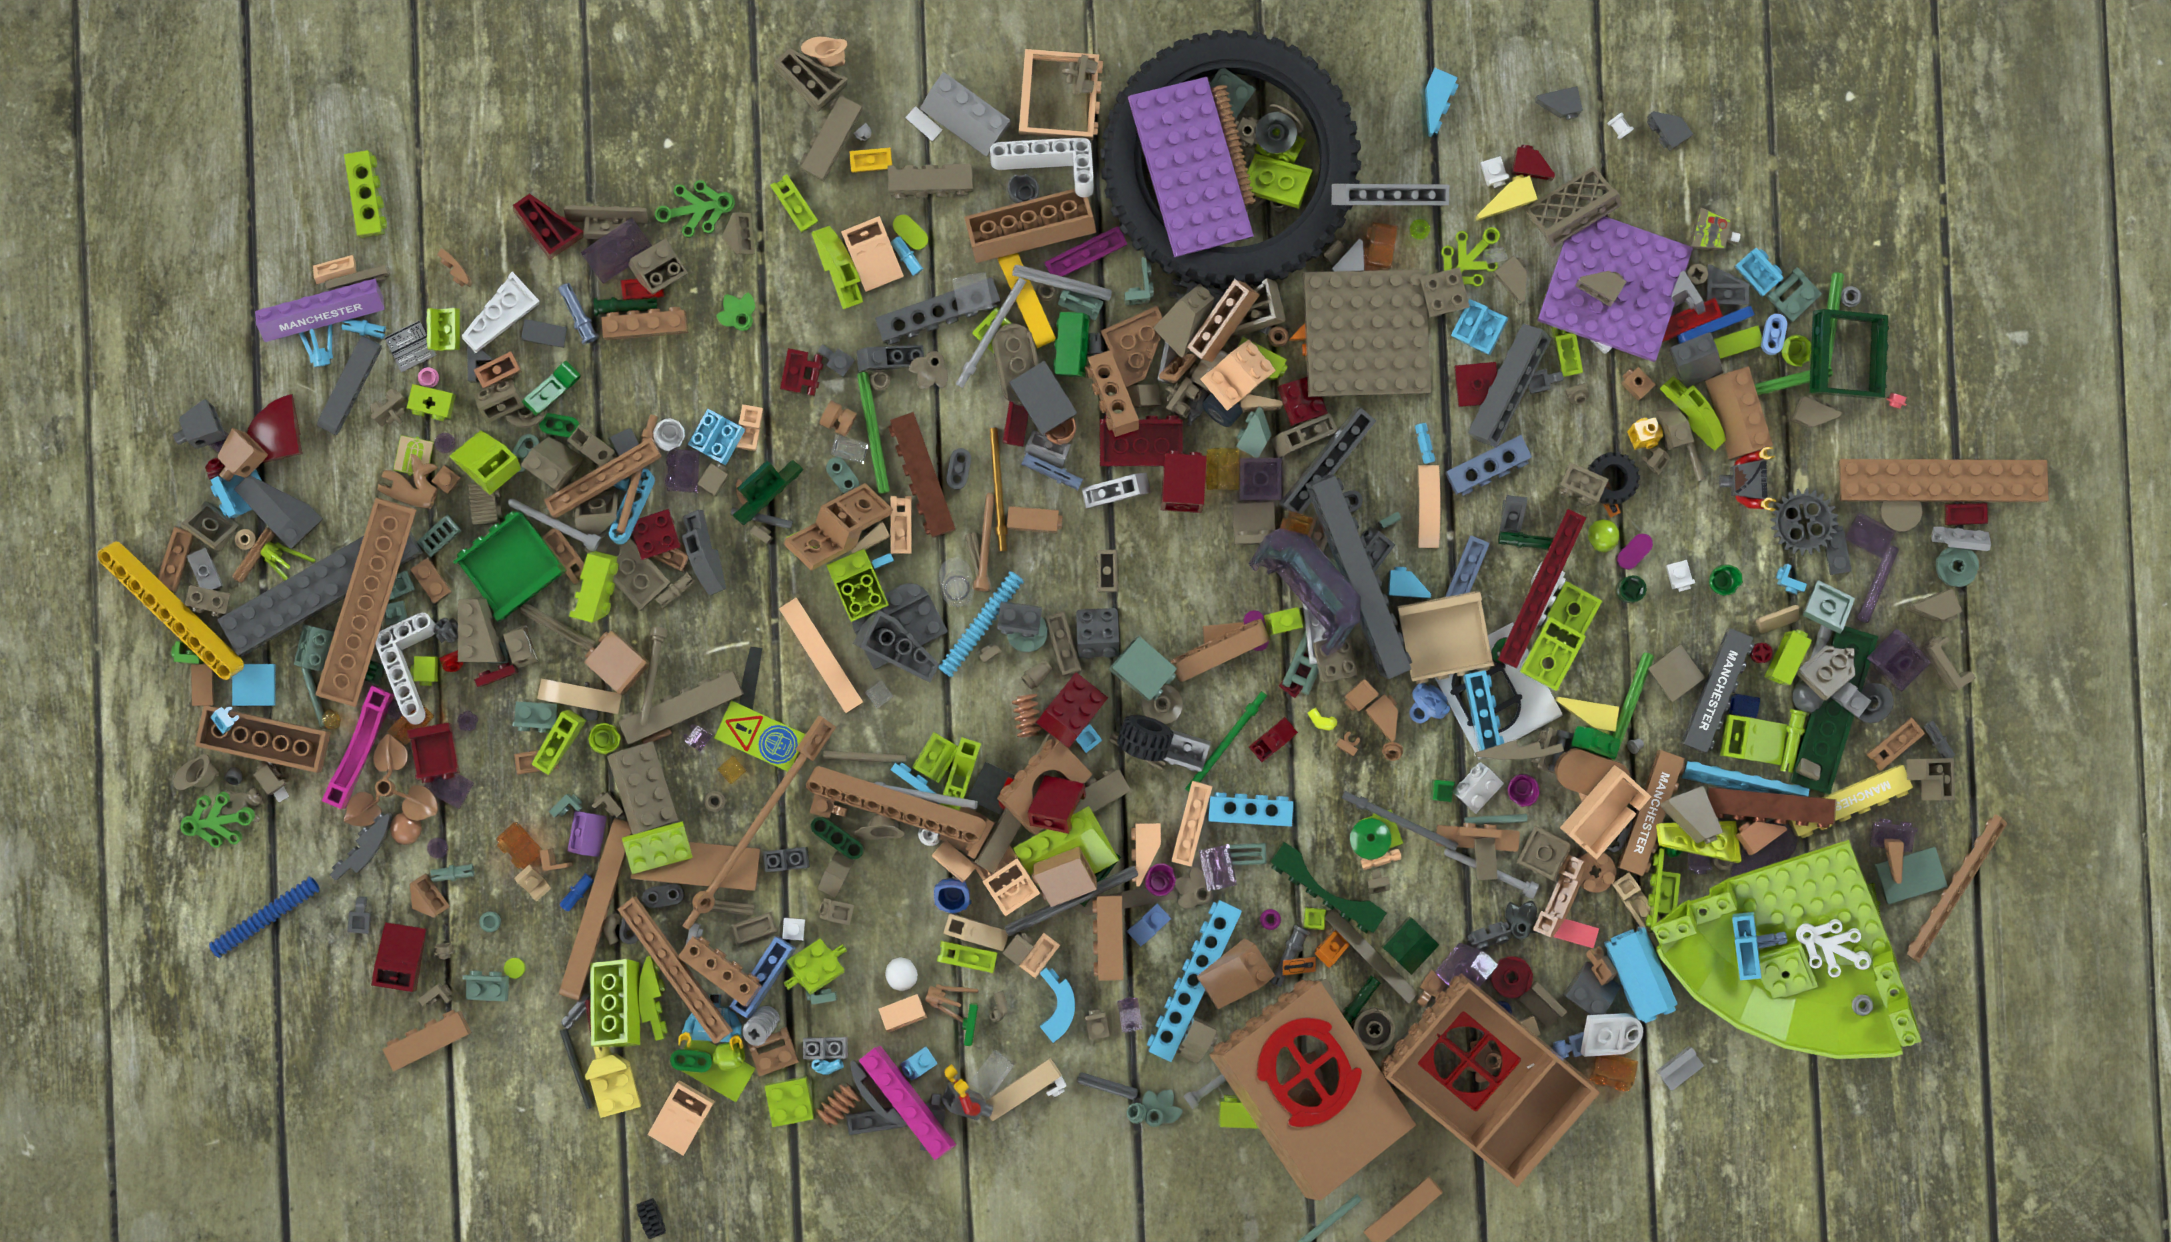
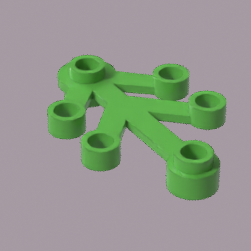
M698 180L694 184L695 191L700 194L704 193L713 200L704 202L687 191L684 185L678 184L674 187V194L679 198L683 197L693 205L669 209L667 206H660L655 211V217L660 223H668L673 217L695 213L689 223L682 228V234L687 238H691L695 234L694 229L706 211L715 209L709 220L702 224L703 231L711 234L714 232L715 224L722 213H728L734 208L735 200L733 196L727 192L718 194L709 188L704 181ZM700 183L704 184V189L698 190L697 185ZM683 188V194H677V189ZM724 199L728 200V205L722 206L721 201ZM667 212V218L662 219L660 217L661 213ZM712 224V229L709 231L705 230V225ZM691 228L692 233L689 235L685 234V229Z
M220 792L215 797L216 802L206 819H200L204 809L211 805V798L203 795L197 800V806L193 814L186 816L181 821L180 828L185 835H198L209 842L212 847L218 848L224 842L223 837L227 838L234 845L242 840V834L239 831H230L222 824L238 822L245 826L254 820L255 813L253 809L243 807L237 813L218 816L222 807L230 801L228 793ZM209 827L219 834L212 835L203 828Z

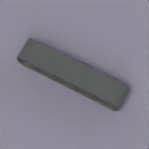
M365 336L359 339L318 419V427L334 435L340 432L381 352V344Z

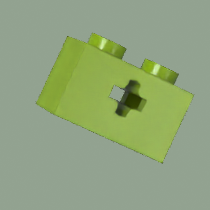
M412 384L407 409L412 410L413 415L424 417V413L430 414L432 419L444 422L445 418L451 419L456 395ZM432 400L435 402V406L430 407L426 405L427 401L431 402Z

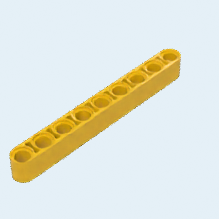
M112 542L98 551L97 556L100 563L220 678L228 680L243 670L244 663L242 659L120 542Z

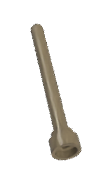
M651 627L650 637H652L653 646L640 723L643 726L649 722L661 643L667 638L668 630L661 627Z

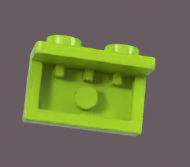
M428 308L426 317L427 349L434 351L460 350V309Z

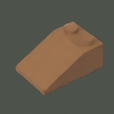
M1244 938L1196 977L1215 1006L1220 1009L1258 990L1275 975L1257 946Z

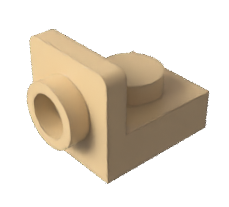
M530 864L514 878L535 901H538L551 889L544 876Z

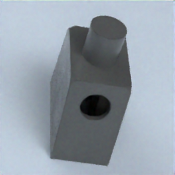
M207 399L202 400L180 416L179 422L182 430L173 434L178 445L188 441L195 449L227 438L215 407Z

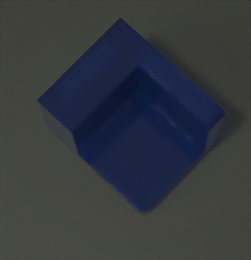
M1732 694L1729 714L1757 718L1760 698Z

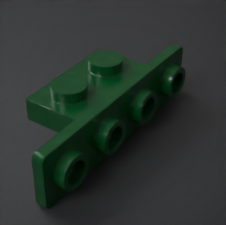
M792 460L780 472H777L770 462L765 461L737 487V490L747 502L733 514V517L742 525L751 521L762 508L766 507L804 469Z

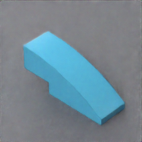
M1754 912L1733 914L1732 919L1740 980L1761 978Z

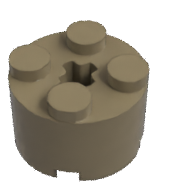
M1377 1007L1365 1008L1357 1014L1352 1023L1353 1031L1366 1049H1384L1394 1039V1021L1383 1009ZM1371 1024H1378V1026L1376 1027L1378 1029L1377 1033H1369V1031L1371 1030L1369 1026Z

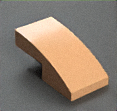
M742 404L739 426L746 430L736 448L751 451L757 450L763 408Z

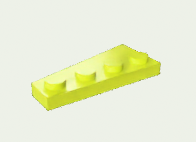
M1718 821L1723 833L1716 836L1718 840L1708 844L1705 841L1696 843L1677 823H1659L1656 825L1659 846L1734 863L1741 862L1739 840L1735 836L1737 834L1736 821Z

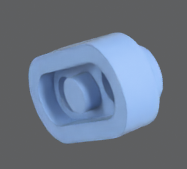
M1773 314L1765 322L1761 348L1768 355H1776L1783 348L1787 330V320L1783 315ZM1772 323H1776L1778 329L1773 328ZM1768 342L1773 343L1774 348H1770Z

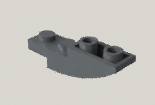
M696 510L684 515L687 533L682 535L697 578L708 595H714L725 590L726 584L717 549H712L704 511Z
M382 812L373 820L375 824L371 828L366 826L358 833L360 837L356 842L360 845V848L354 847L348 853V859L344 862L340 860L332 867L334 871L329 875L334 880H338L351 868L355 873L360 872L372 860L388 834L393 814L391 812L387 814Z

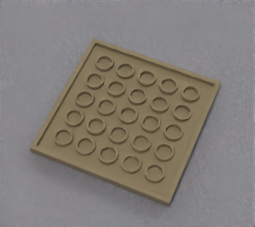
M1425 269L1303 273L1308 397L1431 393L1427 304L1420 277L1425 276Z

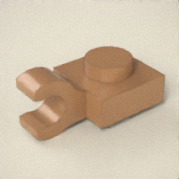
M815 794L810 813L829 819L832 813L846 817L848 808L834 805L835 800Z
M1600 946L1594 951L1590 949L1586 953L1588 959L1594 965L1591 969L1602 986L1608 984L1618 974L1608 956L1603 957L1604 951Z
M1430 970L1419 986L1424 991L1416 1003L1425 1007L1431 996L1437 998L1448 981L1433 970Z

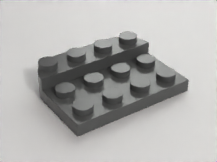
M908 583L885 593L889 606L879 611L897 619L921 646L948 632L928 592L918 584ZM875 612L852 622L856 635L861 626ZM864 650L874 670L889 663Z

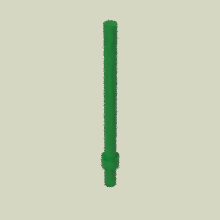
M1261 691L1254 701L1246 706L1244 714L1205 762L1203 770L1198 771L1185 789L1188 792L1190 791L1192 781L1201 782L1249 719L1257 714L1258 708L1267 698L1264 692Z

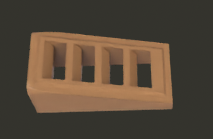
M1884 839L1892 879L1897 884H1901L1904 843L1900 839Z

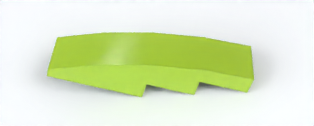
M1550 326L1563 377L1583 373L1577 336Z

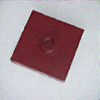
M1496 362L1455 365L1458 407L1481 405L1497 376Z

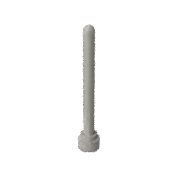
M515 499L508 501L510 507L584 542L588 550L595 552L601 542V537L596 534L586 535Z
M1449 848L1444 850L1446 856L1476 869L1475 859ZM1497 870V879L1521 889L1526 897L1534 898L1539 884L1533 881H1526L1525 883Z
M1221 1074L1197 1092L1193 1091L1191 1093L1189 1091L1183 1097L1193 1110L1199 1106L1198 1103L1201 1102V1098L1227 1080Z

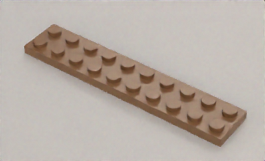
M1839 460L1840 501H2049L2047 460Z
M375 498L315 694L316 696L353 707L357 706L416 509L381 498Z

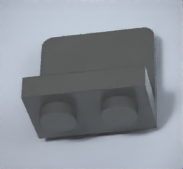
M1117 609L1077 610L1078 658L1089 659L1093 657L1110 658L1120 656Z

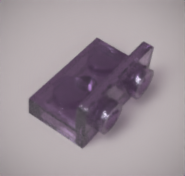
M679 449L669 451L666 458L668 474L665 477L667 491L698 493L700 451Z

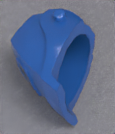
M946 878L935 885L934 901L939 910L954 914L966 910L968 905L972 904V900H969L970 892L965 881L961 882L958 878Z

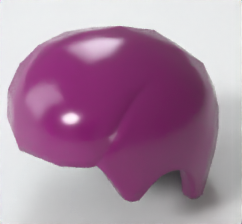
M1528 774L1516 775L1510 780L1508 785L1510 799L1520 807L1531 806L1537 801L1540 794L1538 782Z
M1165 863L1155 864L1148 869L1144 881L1149 893L1154 896H1166L1173 890L1176 878L1173 868Z

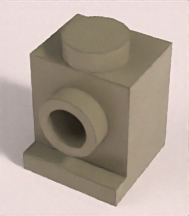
M268 762L256 768L258 771L253 774L268 795L274 794L289 783L287 779H281V771L276 766L269 765Z

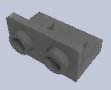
M1369 527L1361 536H1363L1367 548H1364L1365 552L1373 560L1374 567L1372 569L1375 573L1395 544L1379 530Z
M1001 601L997 629L1001 630V633L1004 634L1019 632L1022 633V636L1034 637V635L1039 634L1042 607Z

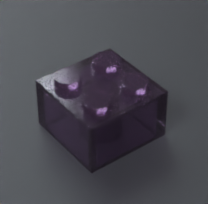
M1240 458L1239 501H1281L1282 458Z
M1895 629L1867 657L1883 677L1901 692L1931 663L1914 642L1898 629Z

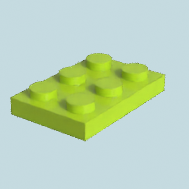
M1256 153L1247 171V174L1250 176L1248 180H1251L1250 187H1253L1251 192L1254 193V196L1298 209L1314 174L1312 169Z
M683 821L622 837L632 874L693 858Z

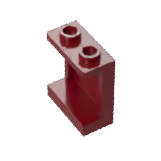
M448 722L407 730L408 738L411 739L417 774L415 775L416 780L422 781V783L434 782L436 777H442L443 780L455 778V774L460 773L452 724Z
M1045 775L1028 810L1030 826L1069 834L1072 829V815L1080 799L1084 800L1086 797L1084 783Z

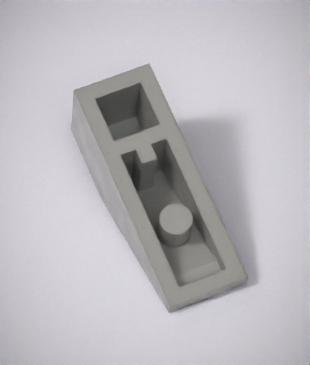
M1146 473L1132 474L1082 488L1086 508L1151 493Z

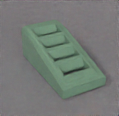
M447 514L417 542L432 557L460 534L462 529ZM446 523L453 530L451 533L444 527ZM439 529L447 536L445 539L438 532ZM433 534L441 541L439 544L432 538ZM427 539L434 545L435 548L433 550L425 542Z

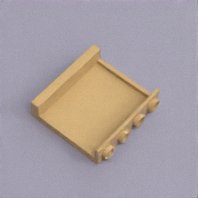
M1480 591L1397 606L1405 650L1409 653L1412 660L1410 664L1411 670H1409L1412 681L1421 684L1429 682L1428 678L1437 677V680L1449 678V674L1457 673V676L1470 674L1469 670L1477 669L1478 672L1488 671L1490 666H1494Z

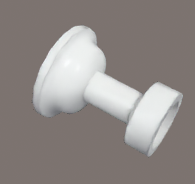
M919 828L918 836L923 844L934 846L941 841L939 838L941 834Z

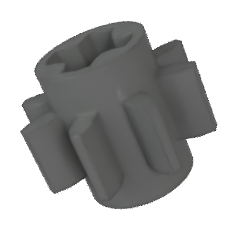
M442 618L436 623L434 633L441 643L445 640L448 643H452L458 639V623L454 618L450 620Z

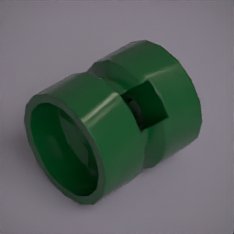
M1635 575L1622 578L1616 586L1618 598L1625 603L1638 602L1643 599L1647 591L1645 581Z

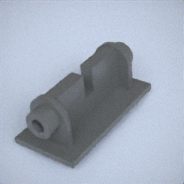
M1500 921L1489 925V934L1486 933L1485 928L1472 931L1470 935H1467L1472 945V951L1478 950V952H1481L1496 943L1501 945L1508 942L1512 938L1508 923Z

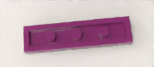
M1119 226L1044 262L1050 274L1064 277L1127 246V242Z

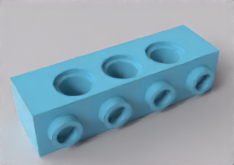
M1214 792V796L1209 798L1208 821L1292 826L1293 801H1289V797L1276 796V800H1268L1266 795H1256L1255 799H1248L1247 794H1235V798L1226 797L1227 793ZM1227 802L1235 804L1236 809L1234 813L1227 814L1224 811V805ZM1249 803H1253L1256 806V812L1253 815H1248L1245 812V806ZM1273 804L1277 808V813L1270 817L1266 814V807Z

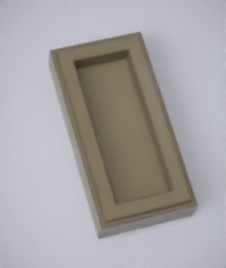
M771 912L731 925L737 945L777 932Z

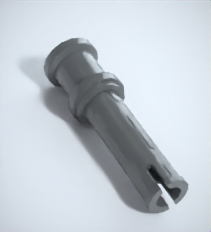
M1295 924L1290 939L1285 942L1287 948L1274 972L1275 977L1269 981L1275 984L1279 977L1276 986L1282 987L1286 975H1283V960L1295 959L1297 953L1303 950L1302 945L1307 935L1311 934L1310 931Z

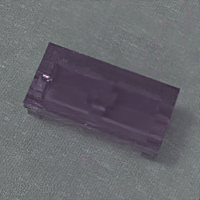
M1229 844L1199 850L1207 891L1237 885Z

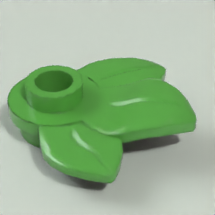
M746 293L739 300L735 296L726 294L723 300L725 311L716 315L717 319L726 327L734 326L739 331L748 330L753 324L752 314L755 310V302L752 295ZM745 317L747 321L745 324H740L739 319Z

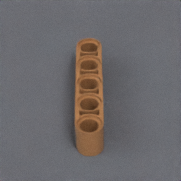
M1257 619L1177 656L1170 663L1177 668L1174 673L1178 681L1182 682L1266 643L1270 636L1262 620Z

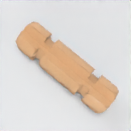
M1395 849L1378 859H1361L1362 868L1367 870L1371 869L1372 866L1377 867L1391 863L1392 860L1393 862L1401 860V853L1399 849Z

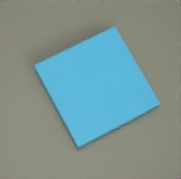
M244 664L243 670L232 677V706H275V664Z

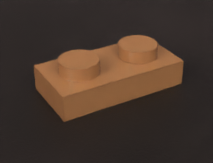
M429 558L424 559L410 569L434 604L452 592Z

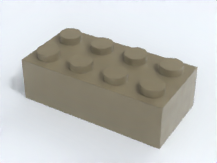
M653 741L607 756L632 835L678 821Z

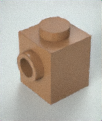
M1639 367L1635 370L1630 368L1622 376L1624 380L1621 384L1637 401L1656 385Z

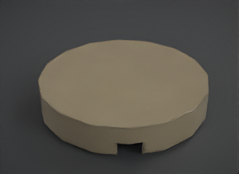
M1882 501L1880 517L1890 530L1896 532L1909 531L1916 527L1921 520L1922 506L1920 501Z

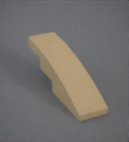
M1051 1058L985 1100L987 1104L993 1105V1111L990 1116L992 1121L1062 1076Z

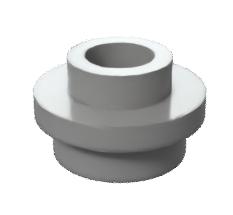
M1849 286L1842 290L1841 302L1843 305L1854 307L1859 304L1861 293L1856 287ZM1848 293L1853 295L1852 301L1847 299Z
M1858 995L1852 1001V1009L1858 1015H1867L1873 1008V1002L1867 995ZM1861 1001L1865 1002V1006L1863 1008H1859V1003Z

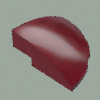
M293 394L283 396L269 403L255 416L248 427L247 434L268 454L260 464L303 454Z

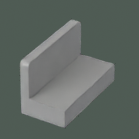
M1687 1046L1656 1070L1670 1090H1674L1704 1066L1696 1056L1697 1053L1690 1046Z

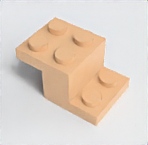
M1248 339L1228 354L1200 380L1228 411L1276 370L1272 367L1270 361L1260 353L1257 346Z
M1010 845L994 874L977 865L975 861L973 862L977 866L976 871L982 878V882L1005 916L1040 894L1029 873L1023 867Z

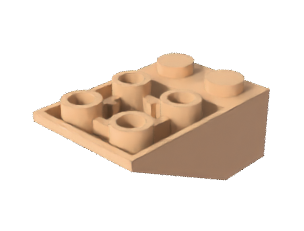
M880 216L841 231L865 292L904 277Z
M679 1080L666 1100L648 1135L684 1156L715 1101Z

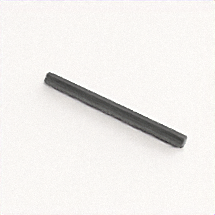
M1131 866L1097 882V890L1053 907L1048 905L1006 925L1005 931L1009 936H1012L1137 877L1138 871L1135 866Z

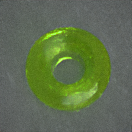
M1416 219L1411 223L1409 232L1413 238L1422 240L1429 235L1430 226L1427 221ZM1419 225L1424 228V231L1421 233L1416 230V227Z

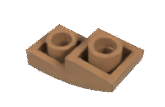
M441 248L437 255L442 258L440 262L448 268L454 266L450 272L454 276L453 281L462 287L464 284L470 287L472 282L465 269L453 256Z

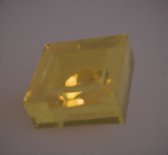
M734 755L717 769L731 785L747 771Z

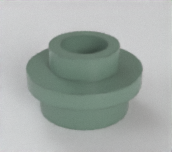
M1141 1103L1131 1104L1127 1109V1117L1132 1123H1141L1146 1117V1107Z

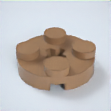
M1587 852L1579 857L1580 860L1585 861L1580 887L1586 891L1597 893L1605 891L1614 883L1616 867L1613 860L1607 854L1602 853L1597 860ZM1592 866H1595L1597 869L1600 868L1596 878L1594 875L1589 874L1592 871Z

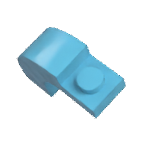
M1045 967L1040 974L1054 990L1057 996V1008L1054 1014L1043 1022L1040 1027L1054 1043L1067 1031L1072 1022L1075 1011V997L1069 981L1065 978L1059 983L1057 980L1060 977L1053 968L1049 970Z

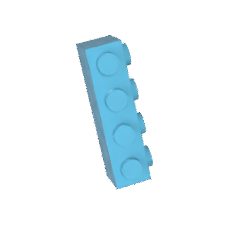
M1486 670L1465 674L1463 677L1478 750L1481 751L1504 744L1503 736H1499L1498 728L1501 727L1498 715L1495 716L1494 708L1496 707L1495 697L1491 695L1489 687H1492L1490 675L1486 674Z

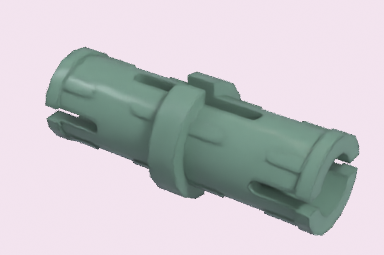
M473 864L462 866L449 865V868L431 869V876H433L431 880L435 883L444 880L456 881L458 878L474 877V870L467 871L474 869Z

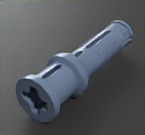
M571 284L561 285L558 290L575 322L574 328L578 330L582 338V344L586 345L597 340L599 335L595 333L591 325V319L586 317Z

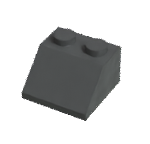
M1586 961L1562 995L1590 1015H1603L1612 1004L1620 985L1611 980L1608 984L1602 986L1591 969L1593 965Z

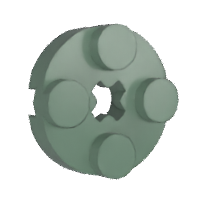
M1948 547L1936 559V572L1942 582L1948 586L1961 587L1970 584L1975 579L1979 569L1978 558L1970 549ZM1955 560L1957 563H1962L1960 572L1952 568Z
M1041 617L1039 634L1034 635V637H1023L1022 633L1019 632L1007 634L1009 643L1021 652L1038 650L1047 639L1048 629L1046 622Z

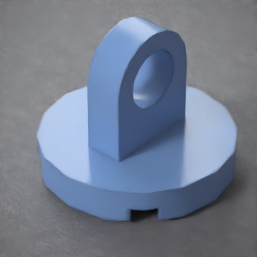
M1426 683L1418 684L1412 692L1415 703L1410 708V717L1416 723H1424L1430 717L1444 718L1450 711V705H1447V697L1441 690L1431 684L1429 686L1425 685ZM1417 708L1425 712L1424 717L1417 714Z

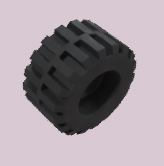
M1608 452L1593 460L1592 464L1589 465L1588 470L1600 476L1603 470L1610 466L1618 468L1624 476V483L1620 489L1611 491L1605 487L1599 500L1601 501L1600 503L1609 505L1620 504L1630 499L1636 493L1635 491L1640 485L1638 484L1640 480V475H1638L1639 468L1634 465L1635 461L1633 459L1630 460L1628 458V455H1622L1621 452Z
M1130 715L1124 719L1117 744L1123 751L1133 757L1146 761H1163L1167 757L1174 734L1161 721L1142 715Z

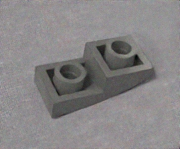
M808 847L763 852L765 872L810 867Z

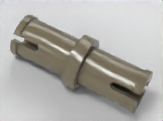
M686 572L674 584H669V588L655 599L664 609L676 597L680 598L682 596L681 593L695 583V581Z

